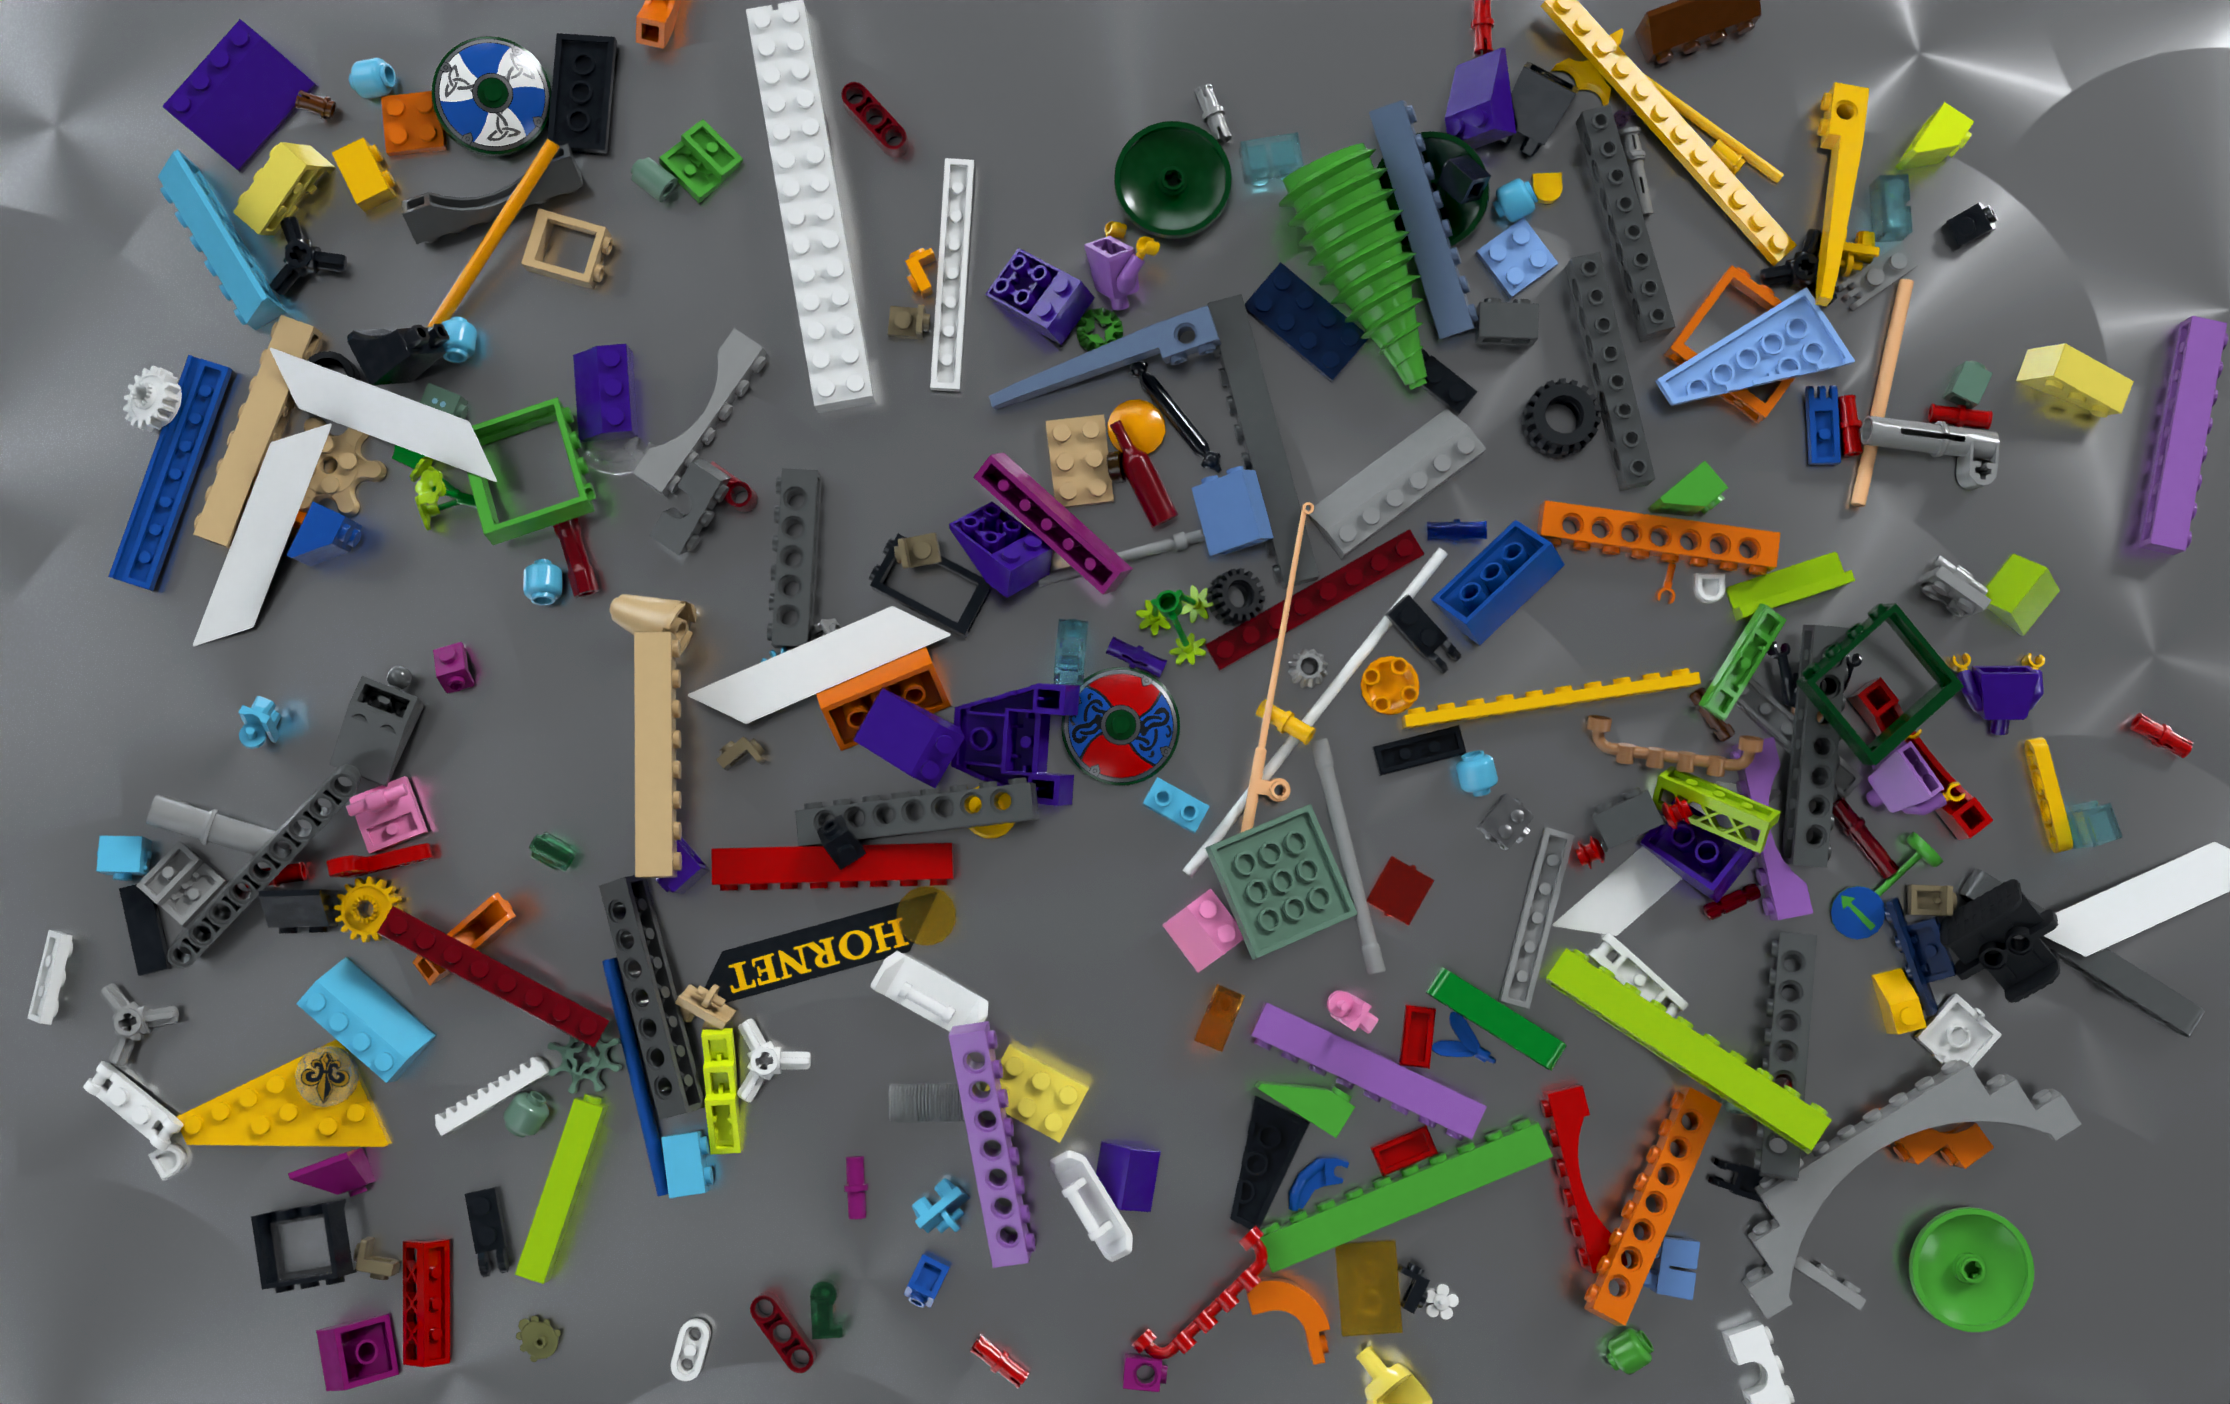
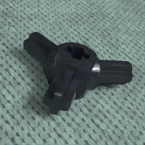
M296 217L283 218L280 225L288 243L285 246V258L283 259L286 265L270 283L271 289L283 296L300 275L305 278L309 274L318 273L320 269L338 272L345 271L347 267V257L345 255L321 252L320 247L312 246L311 241L304 238ZM303 254H306L307 256H303V257L305 258V260L302 261V262H299V260H303V259L301 258V256H302Z
M1809 229L1801 251L1796 252L1793 259L1786 260L1783 266L1760 270V282L1766 286L1787 282L1789 286L1800 287L1802 290L1807 287L1816 298V280L1819 257L1817 256L1820 250L1822 232L1818 229ZM1835 292L1828 306L1837 299V294Z

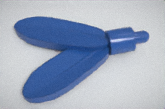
M1451 1012L1449 1015L1450 1026L1460 1041H1438L1432 1045V1051L1445 1057L1474 1056L1484 1063L1489 1061L1495 1064L1496 1059L1490 1056L1491 1052L1480 1046L1479 1041L1464 1017L1456 1012Z

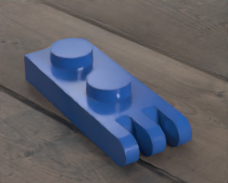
M1836 385L1829 386V397H1826L1825 386L1817 387V397H1814L1813 386H1806L1805 388L1809 465H1838L1841 463L1838 389Z

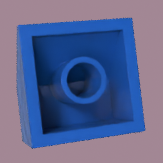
M312 502L286 556L311 567L347 554L351 551L352 547H356L362 536L360 531L362 525L327 507Z

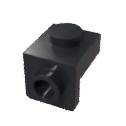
M1977 203L1946 222L1959 246L1962 247L1987 232L1997 229L1994 222L1998 219L1990 205L1985 207L1983 203Z
M842 815L828 820L822 827L817 829L823 847L841 870L866 854L864 847L850 830Z
M1411 1262L1408 1263L1407 1267L1399 1263L1397 1270L1412 1278L1400 1305L1403 1309L1414 1314L1416 1309H1421L1426 1302L1428 1292L1425 1290L1430 1280L1423 1275L1425 1270Z

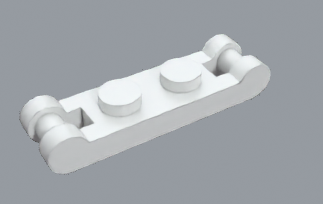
M1607 933L1602 938L1603 943L1597 949L1593 948L1588 954L1596 964L1613 972L1615 980L1623 985L1628 982L1641 991L1640 996L1649 1002L1654 999L1661 1003L1666 997L1671 1002L1667 1006L1668 1010L1666 1013L1672 1017H1675L1679 1011L1683 1012L1689 1006L1679 994L1610 933ZM1612 950L1619 955L1613 963L1606 958Z
M101 1061L96 1068L97 1073L93 1079L89 1078L83 1088L88 1093L98 1097L142 1133L155 1148L165 1151L171 1144L170 1138L174 1133H179L184 1126L183 1123L108 1062ZM107 1079L113 1082L109 1089L103 1085ZM162 1122L164 1127L159 1131L157 1127Z

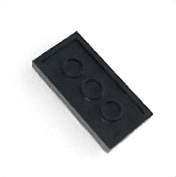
M557 33L547 139H550L559 146L568 143L571 151L607 154L617 45L615 37Z

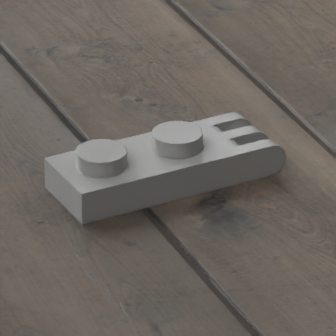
M1900 242L1835 288L1838 292H1841L1849 286L1851 291L1845 294L1843 299L1846 302L1854 296L1857 297L1858 300L1849 306L1854 311L1918 265Z
M1797 1255L1794 1269L1850 1306L1861 1311L1867 1300L1858 1295L1861 1291L1860 1288L1847 1280L1840 1283L1832 1278L1835 1272L1825 1265L1818 1263L1816 1267Z

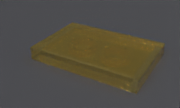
M1396 1240L1346 1242L1335 1247L1341 1336L1402 1333Z

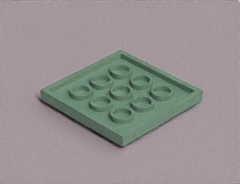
M1311 804L1205 848L1252 960L1358 914Z

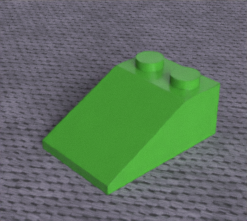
M1258 1080L1254 1085L1260 1091L1337 1138L1355 1106L1349 1103L1352 1097L1335 1086L1330 1091L1325 1087Z

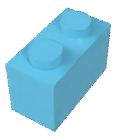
M702 1130L661 1137L669 1198L708 1192L710 1190L709 1185H713L714 1182L711 1166L707 1167L705 1155L710 1152L708 1137H703Z

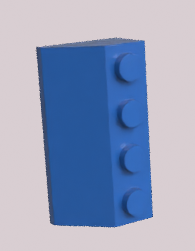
M1515 520L1431 600L1464 635L1478 645H1481L1565 564L1550 541Z

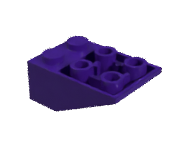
M1020 248L1016 250L985 293L992 301L1040 334L1062 345L1095 299L1081 280Z
M990 502L949 524V529L984 580L1006 598L1050 574L1053 549L994 502Z

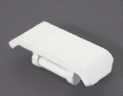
M899 951L885 958L871 983V988L876 992L885 995L949 1032L953 1026L984 1022L988 1016L989 1001Z
M1068 1150L1049 1160V1167L1063 1188L1062 1194L1065 1198H1068L1087 1229L1090 1240L1096 1242L1104 1257L1114 1262L1130 1254L1133 1242L1132 1232L1087 1158L1082 1154Z

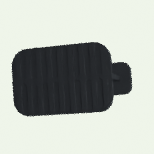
M2016 879L2003 882L1989 892L1984 893V895L1961 906L1956 911H1953L1952 916L1945 917L1940 924L1941 944L1945 948L1950 947L1959 958L1955 964L1957 976L1961 980H1965L1983 969L1988 970L2004 989L2005 998L2008 1002L2016 1003L2023 998L2029 997V995L2053 983L2060 974L2058 953L2054 949H2049L2040 938L2058 926L2057 915L2052 909L2039 913L2022 893L2021 885ZM2017 935L2025 936L2023 939H2015L2013 937ZM1990 950L1999 951L1996 954L1987 953Z

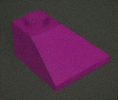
M364 1147L288 1173L290 1180L337 1195L348 1192L350 1197L368 1191L366 1185L376 1182Z

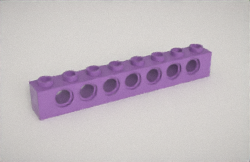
M989 1021L953 1026L948 1036L992 1266L997 1268L1029 1263L1032 1252L1036 1250L1034 1234L1028 1232L1027 1223H1030V1211L1028 1204L1023 1205L1021 1195L1025 1194L1023 1176H1018L1016 1165H1019V1152L1017 1147H1012L1011 1136H1014L1012 1118H1007L1005 1107L1009 1105L1006 1089H1001L1000 1078H1003V1067L1001 1060H996L994 1049L998 1047L997 1035L995 1030H990ZM970 1053H981L985 1060L983 1062H976L971 1058ZM983 1081L989 1085L990 1090L981 1091L975 1083ZM990 1111L996 1118L994 1120H987L982 1116L981 1112ZM996 1140L1000 1143L1001 1148L993 1149L988 1146L987 1141ZM1001 1169L1007 1176L999 1178L993 1174L992 1170ZM1007 1198L1011 1201L1012 1205L1003 1206L998 1202V1199ZM1012 1227L1017 1231V1234L1009 1235L1003 1228Z

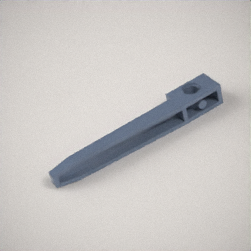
M1208 305L1155 323L1014 383L990 395L989 398L992 407L997 410L1160 353L1165 364L1171 362V365H1177L1187 361V356L1199 352V355H1206L1216 350L1215 346L1221 345V341ZM1186 331L1195 333L1194 340L1189 344L1180 342L1181 335Z

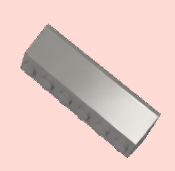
M1446 408L1315 505L1314 511L1307 515L1342 560L1479 458L1486 448L1471 428Z

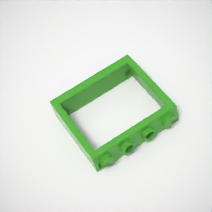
M558 397L472 426L480 445L483 446L558 421L579 497L499 523L488 480L467 472L483 533L492 545L595 511L592 500L596 499V494L591 482L587 483L585 474H588L589 470L584 457H579L577 450L582 448L576 431L572 432L570 426L571 423H574V418L570 408H564Z

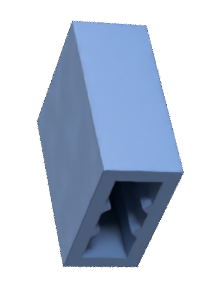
M1243 466L1226 470L1227 475L1218 478V475L1201 479V485L1192 487L1210 556H1225L1274 539L1255 470H1244Z

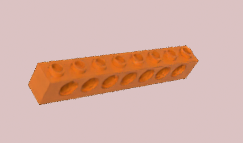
M1547 500L1540 505L1537 534L1550 541L1554 547H1561V543L1573 545V549L1579 551H1590L1592 547L1602 549V553L1608 555H1620V551L1631 553V557L1637 559H1649L1650 555L1661 557L1660 561L1666 563H1678L1679 560L1690 561V565L1695 567H1708V564L1719 565V569L1724 571H1737V568L1749 569L1748 573L1753 575H1766L1767 572L1777 568L1781 534L1780 532ZM1563 521H1572L1576 526V532L1574 534L1565 532ZM1594 524L1601 525L1604 528V538H1598L1593 534L1592 526ZM1623 528H1628L1634 533L1633 542L1623 539L1621 534ZM1652 532H1657L1663 537L1662 546H1657L1652 542ZM1682 536L1691 539L1693 544L1691 550H1686L1681 546L1680 539ZM1711 540L1720 543L1722 547L1721 554L1712 552L1710 549ZM1741 544L1747 545L1750 548V558H1745L1740 554L1739 547Z
M1692 1087L1682 1089L1680 1092L1677 1091L1673 1095L1669 1105L1672 1108L1668 1119L1665 1118L1659 1126V1140L1656 1146L1653 1145L1647 1153L1645 1159L1648 1162L1644 1173L1641 1172L1634 1182L1635 1194L1632 1200H1628L1621 1212V1216L1624 1217L1620 1227L1615 1228L1609 1239L1611 1248L1607 1256L1604 1255L1599 1261L1596 1270L1599 1275L1595 1284L1591 1283L1584 1296V1300L1587 1301L1584 1306L1585 1310L1615 1326H1625L1722 1106V1103ZM1684 1115L1691 1119L1692 1126L1690 1130H1687L1682 1124ZM1672 1142H1675L1680 1148L1678 1157L1673 1156L1670 1151ZM1660 1169H1663L1668 1175V1181L1665 1185L1658 1179ZM1648 1196L1655 1200L1656 1208L1654 1212H1650L1646 1207ZM1636 1224H1639L1644 1231L1641 1240H1638L1633 1232ZM1624 1251L1630 1254L1632 1260L1628 1268L1621 1262V1256ZM1612 1279L1617 1281L1619 1285V1292L1616 1296H1613L1609 1291V1283Z

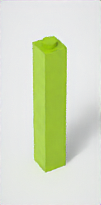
M585 1093L584 1098L577 1097L573 1100L515 1272L517 1276L541 1284H545L551 1279L609 1107L601 1103L602 1098Z

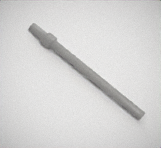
M1203 529L1187 534L1183 531L1172 534L1173 538L1116 554L1127 563L1174 549L1177 551L1188 549V545L1206 540ZM1072 566L1051 571L1049 575L1038 580L1041 587L1077 577L1081 574Z

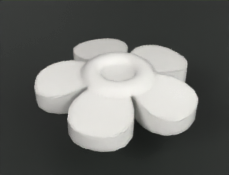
M1444 1284L1438 1285L1436 1292L1427 1290L1428 1297L1426 1302L1432 1304L1427 1306L1426 1313L1430 1317H1436L1439 1314L1443 1320L1450 1319L1453 1316V1311L1449 1307H1456L1458 1305V1297L1455 1294L1448 1295L1449 1287Z

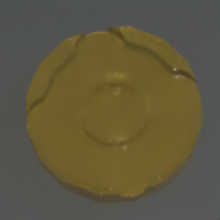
M920 886L910 890L901 899L897 908V923L901 933L909 941L918 945H934L942 942L951 933L956 922V910L952 900L944 891L933 886Z

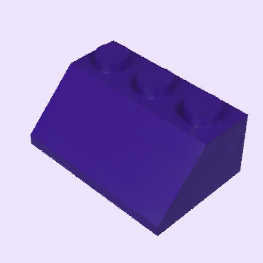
M627 344L595 346L574 354L577 424L580 442L638 438L633 351Z

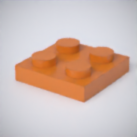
M432 91L381 96L385 147L388 156L447 150L446 133L434 112Z

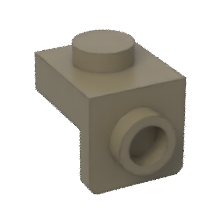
M744 736L736 743L730 741L719 750L721 755L716 759L722 768L727 771L748 753L761 765L766 761L762 756L765 752L762 746L754 738L749 741Z
M1908 885L1907 915H1953V910L1957 907V895L1953 892V886Z
M375 1237L362 1239L356 1245L353 1260L357 1262L355 1268L357 1271L371 1273L370 1278L378 1280H388L389 1276L391 1277L400 1272L402 1260L373 1256Z

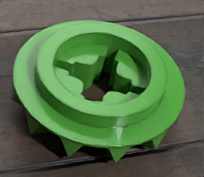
M1104 307L1090 309L1080 318L1077 324L1076 333L1078 341L1089 352L1123 337L1122 321L1114 311L1107 310ZM1095 320L1100 323L1101 327H1108L1105 330V341L1098 334H1091L1095 330Z

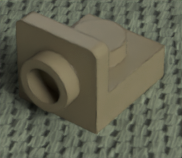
M918 304V308L890 306L888 337L923 340L924 331L929 332L931 315L926 314L924 305Z
M935 532L897 539L898 546H894L896 561L898 564L902 563L903 569L942 562Z

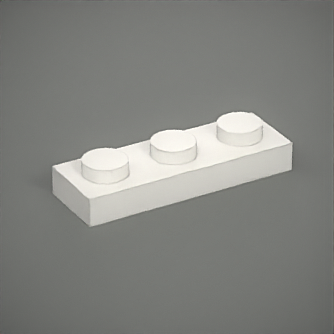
M48 931L27 1019L40 1024H52L53 1017L56 1016L59 1009V1002L57 1000L59 991L66 980L65 966L67 958L71 956L73 951L72 935L61 931Z

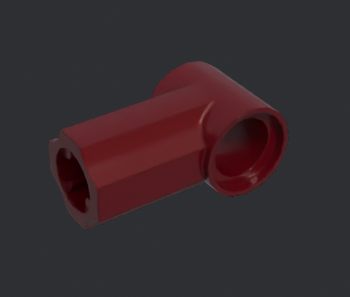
M712 461L710 464L731 477L727 484L729 491L723 500L739 512L747 513L752 511L758 502L756 492L747 483L742 482ZM741 491H747V499L743 503H736L737 494Z

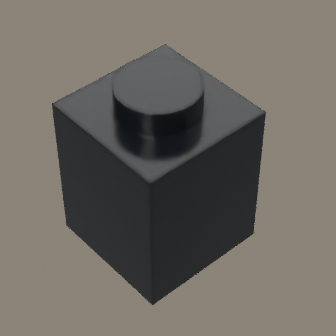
M1469 155L1451 158L1443 165L1442 174L1437 184L1458 203L1464 204L1480 200L1491 175Z

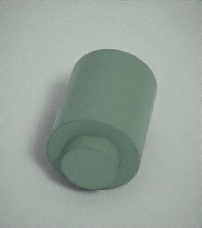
M649 157L643 160L638 159L631 168V180L659 202L666 200L677 185L678 179Z

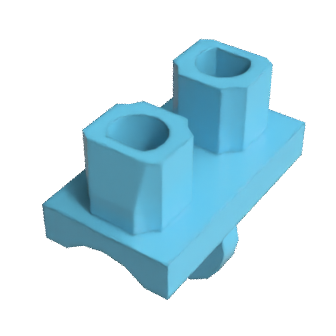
M257 696L251 708L242 705L238 713L245 724L239 732V740L246 748L256 749L261 747L266 742L267 736L274 743L279 739L280 734L276 726L281 715L274 710L276 705L273 701Z
M944 1178L934 1188L941 1198L940 1201L932 1205L928 1198L924 1196L912 1205L918 1218L915 1220V1223L927 1233L935 1227L940 1233H943L949 1227L956 1233L961 1229L957 1220L965 1215L960 1207L970 1197L960 1187L955 1186L951 1181Z

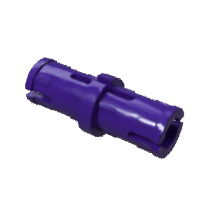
M1114 636L1106 651V654L1129 663V667L1134 669L1138 667L1159 678L1167 663V660L1144 651V647L1140 645L1135 647Z

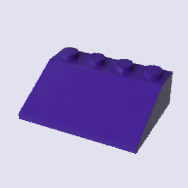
M239 19L162 107L240 172L296 109L295 102L298 92L303 90L310 93L317 85L263 37Z

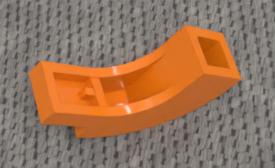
M645 0L636 16V43L664 49L674 30L681 0Z
M1259 1277L1262 1281L1249 1293L1246 1291L1252 1315L1273 1310L1285 1311L1294 1315L1304 1327L1313 1365L1325 1363L1324 1354L1329 1353L1325 1334L1319 1335V1332L1330 1330V1325L1316 1299L1302 1286L1290 1280L1279 1277Z

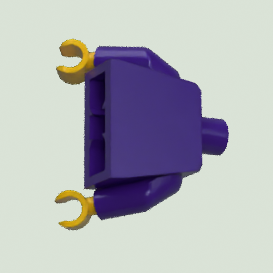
M1964 653L1962 655L1964 665L1957 663L1955 655L1951 657L1949 665L1953 671L1959 672L1957 678L1964 685L1961 691L1971 709L1976 711L1983 719L1991 720L1990 733L2007 735L2009 733L2010 720L2026 719L2029 711L2034 708L2044 694L2043 673L2039 670L2045 664V657L2040 654L2035 657V664L2031 660V653H2028L2021 660L2022 666H1972L1971 671L1967 668L1970 665L1971 657Z

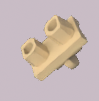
M689 984L675 1002V1004L680 1006L685 1022H692L695 1016L705 1020L701 1028L702 1030H723L733 1018L736 1010L726 1005V1000L717 995L720 986L716 984L710 990L702 986L696 988Z

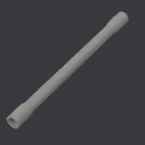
M1328 739L1310 742L1316 768L1320 774L1349 894L1358 913L1355 915L1362 942V952L1367 972L1370 975L1386 971L1380 946L1376 940L1333 769V759Z

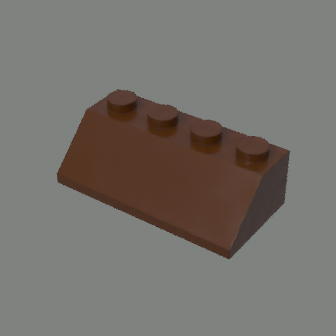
M1678 0L1646 12L1635 31V35L1647 64L1655 61L1661 64L1671 60L1674 54L1684 51L1685 54H1689L1698 50L1701 44L1709 41L1711 44H1716L1725 40L1731 33L1738 32V34H1744L1752 30L1762 15L1760 0Z

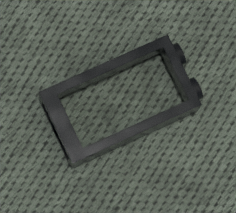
M898 533L895 540L890 538L883 550V554L886 556L881 566L876 564L869 576V580L872 581L870 584L871 588L967 638L993 587L983 577L941 556L942 562L936 564L978 585L957 623L882 584L896 559L894 546H898L897 539L906 537Z

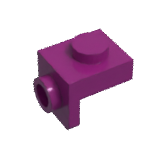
M462 641L433 650L436 678L446 693L457 692L474 686V679L468 670L466 648Z

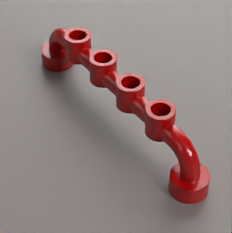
M1255 1226L1238 1242L1246 1251L1250 1248L1255 1251V1261L1167 1346H1157L1153 1342L1157 1336L1148 1329L1132 1344V1347L1139 1354L1145 1351L1151 1357L1157 1359H1169L1179 1351L1185 1355L1197 1343L1193 1337L1202 1330L1205 1334L1219 1322L1215 1316L1222 1309L1228 1313L1240 1302L1236 1296L1243 1289L1249 1293L1262 1281L1258 1275L1265 1268L1268 1259L1267 1248L1260 1239L1264 1233Z

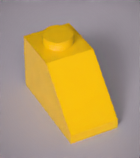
M1902 968L1871 975L1887 1034L1899 1035L1927 1028L1919 997Z

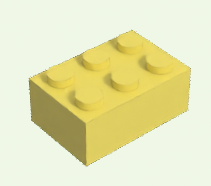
M1009 1044L1001 1059L1003 1078H1000L1001 1089H1006L1009 1105L1005 1107L1006 1114L1060 1143L1089 1087ZM989 1085L986 1086L984 1091L990 1090Z

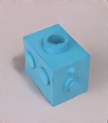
M99 836L96 872L113 875V880L131 881L132 876H145L150 871L152 840L143 836Z

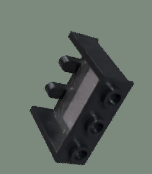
M346 1199L251 1216L262 1290L275 1288L276 1293L294 1290L295 1284H300L301 1289L319 1286V1281L325 1280L326 1285L345 1282L346 1275L357 1272L356 1269H353L344 1211Z

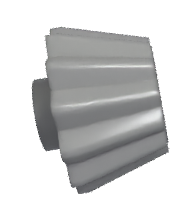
M1303 648L1300 653H1294L1293 659L1288 662L1290 666L1288 674L1292 676V682L1299 683L1301 688L1308 686L1313 689L1316 684H1322L1323 677L1328 675L1326 671L1328 663L1324 661V655L1317 654L1315 649L1308 651ZM1306 663L1313 666V672L1310 674H1306L1302 669Z

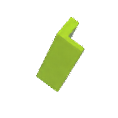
M1832 552L1728 586L1725 591L1736 621L1753 616L1760 603L1775 609L1854 582L1855 578L1852 570L1844 572L1838 553Z

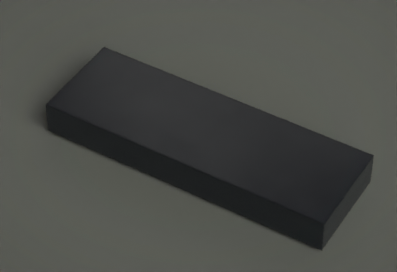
M1459 725L1372 747L1379 776L1467 753Z
M135 884L119 888L137 973L138 976H144L171 969V965L167 958L168 951L158 906Z

